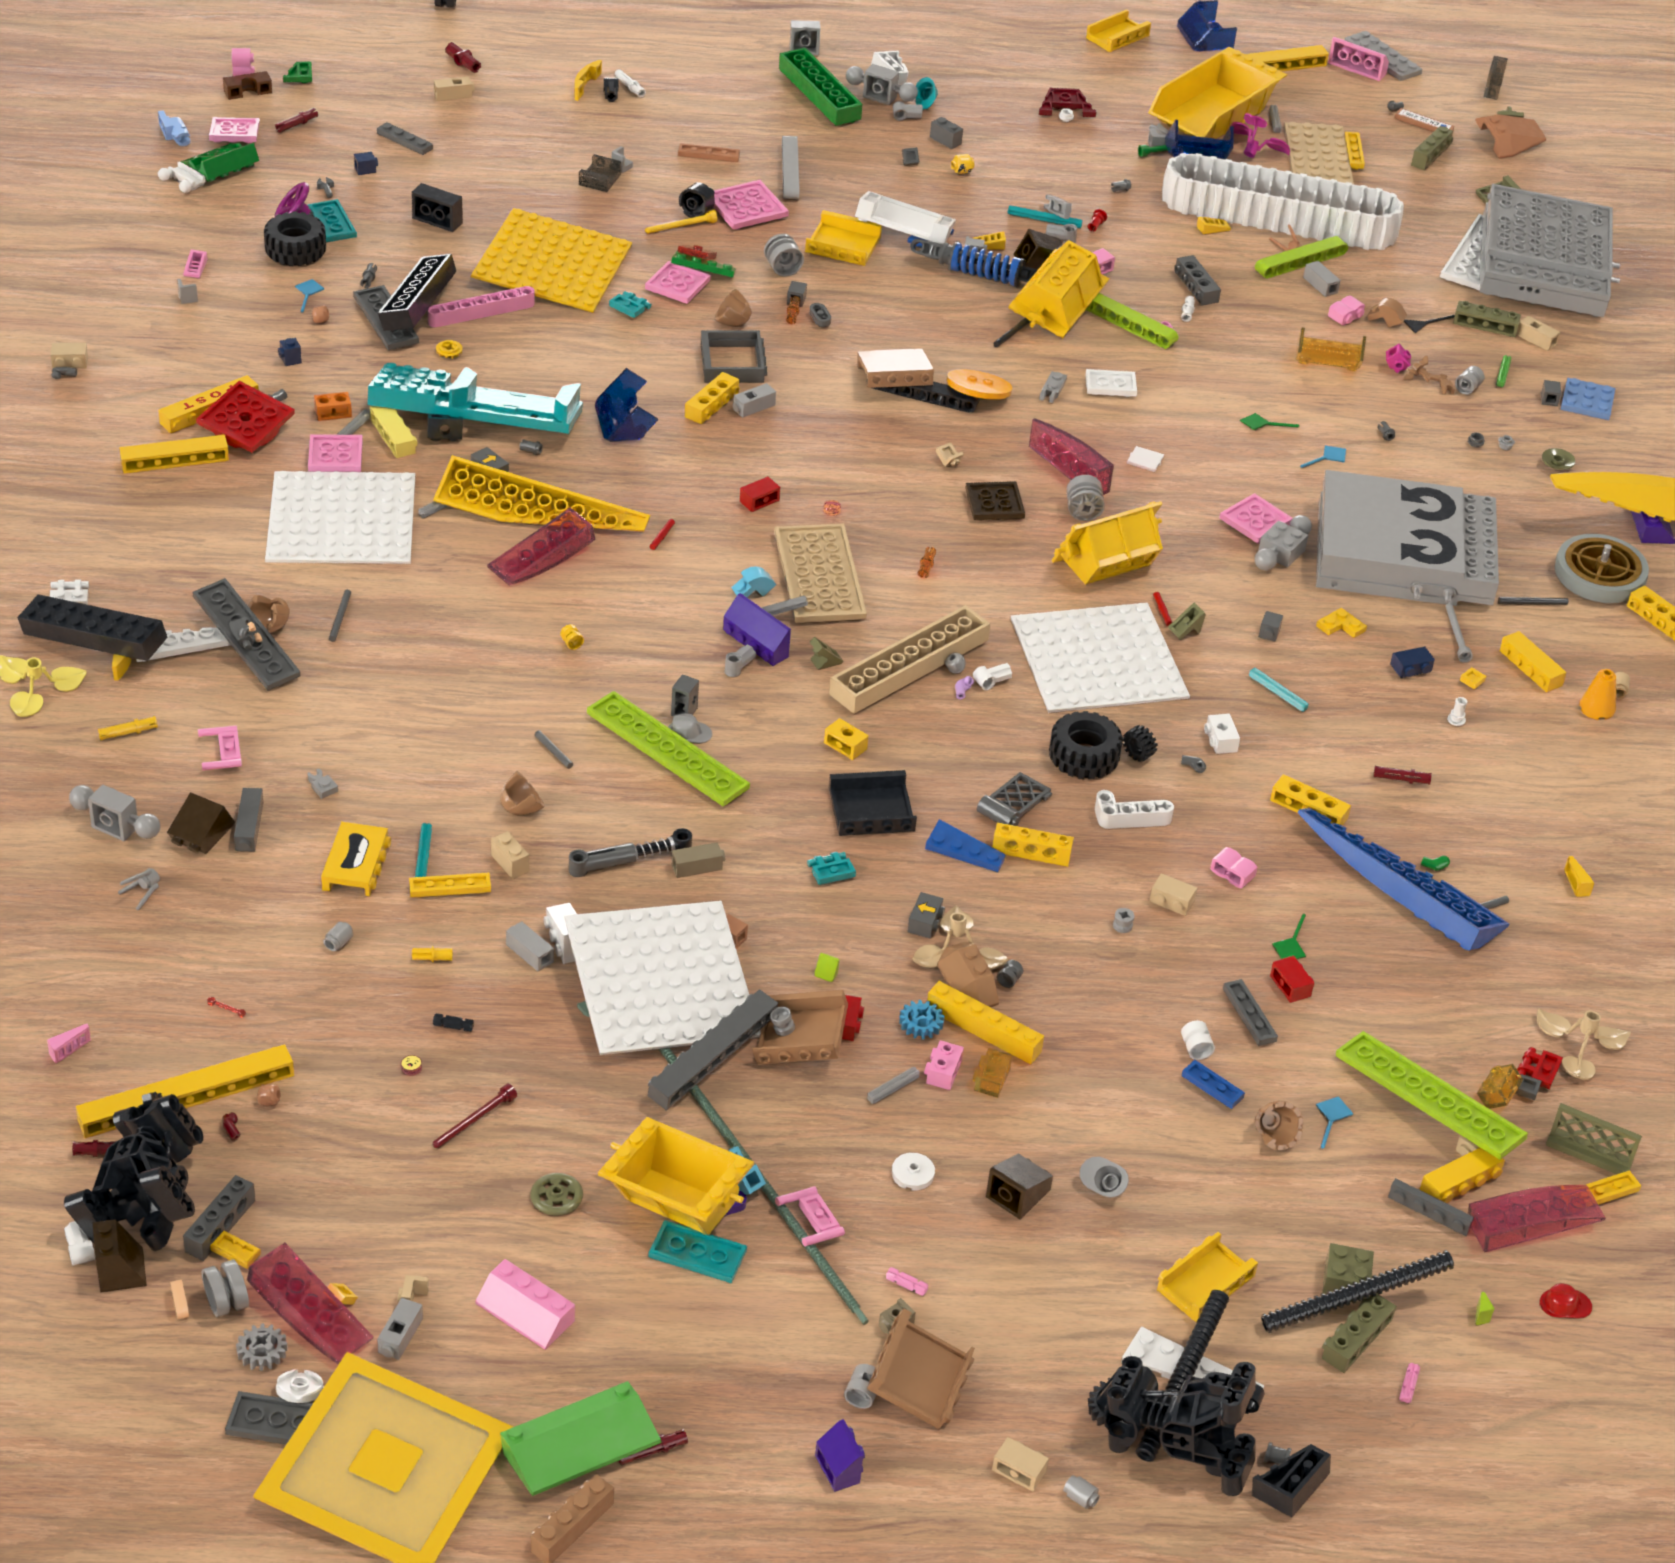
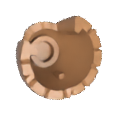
M734 289L721 303L715 315V320L724 325L740 326L750 319L752 311L746 298L737 289Z
M256 594L248 604L251 611L269 633L279 630L288 621L290 608L286 601L281 598L271 600L263 595Z
M518 771L513 773L508 779L500 794L502 806L513 815L531 814L545 807L540 795Z
M1273 1101L1258 1110L1259 1112L1254 1119V1125L1256 1130L1262 1134L1265 1145L1272 1149L1287 1150L1299 1141L1303 1132V1117H1301L1302 1114L1296 1106L1287 1101Z

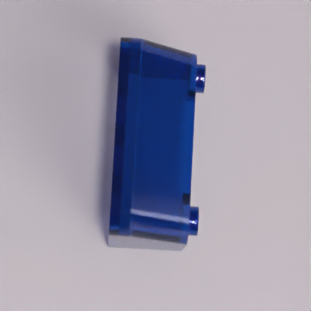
M1218 0L1197 1L1178 19V29L1190 47L1195 51L1224 50L1228 47L1234 49L1237 27L1223 28L1218 22H1215Z
M1175 120L1165 136V144L1169 154L1173 157L1180 156L1182 153L1202 154V156L1217 157V159L1225 160L1233 150L1234 126H1230L1223 139L1179 135L1178 120Z
M628 368L622 371L595 402V409L603 437L609 442L639 440L658 421L657 417L639 406L630 413V410L637 404L636 393L647 381Z

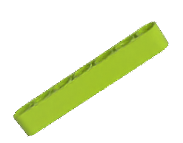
M1333 236L1262 258L1256 262L1255 270L1264 278L1269 279L1304 268L1306 264L1312 262H1323L1342 256L1348 251V244L1338 236Z
M1101 293L1095 297L1086 309L1164 349H1167L1179 339L1178 333L1174 329Z

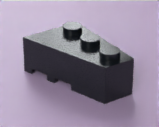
M1312 1444L1289 1456L1286 1462L1279 1466L1277 1464L1271 1466L1270 1471L1261 1476L1259 1474L1254 1476L1252 1480V1496L1293 1517L1330 1474L1331 1454Z

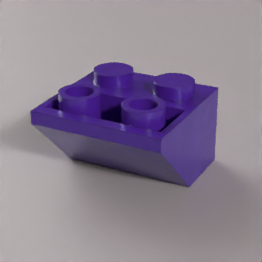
M842 1419L816 1441L815 1456L834 1492L860 1483L861 1473H863L862 1464L865 1458L862 1446L858 1445L855 1441L853 1429L848 1427L845 1420Z

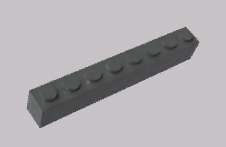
M760 989L754 994H750L743 1004L737 1005L729 1016L723 1017L713 1029L710 1028L702 1039L696 1040L689 1050L682 1052L677 1057L675 1062L668 1064L658 1076L652 1077L648 1083L647 1096L667 1111L770 1022V1014L774 1009L778 1008V1002Z

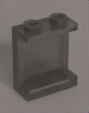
M1493 57L1483 97L1494 100L1498 99L1508 58Z
M593 154L592 164L589 168L579 171V185L608 192L621 175L622 162Z

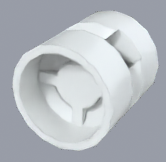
M1203 1021L1187 1023L1182 1028L1181 1034L1190 1057L1195 1060L1208 1058L1213 1054L1215 1046L1206 1023Z

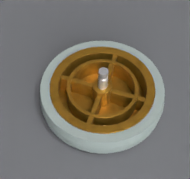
M1583 534L1574 536L1561 545L1556 556L1555 572L1560 582L1567 589L1583 598L1602 603H1620L1628 601L1631 592L1646 585L1649 566L1639 550L1621 539L1602 534Z

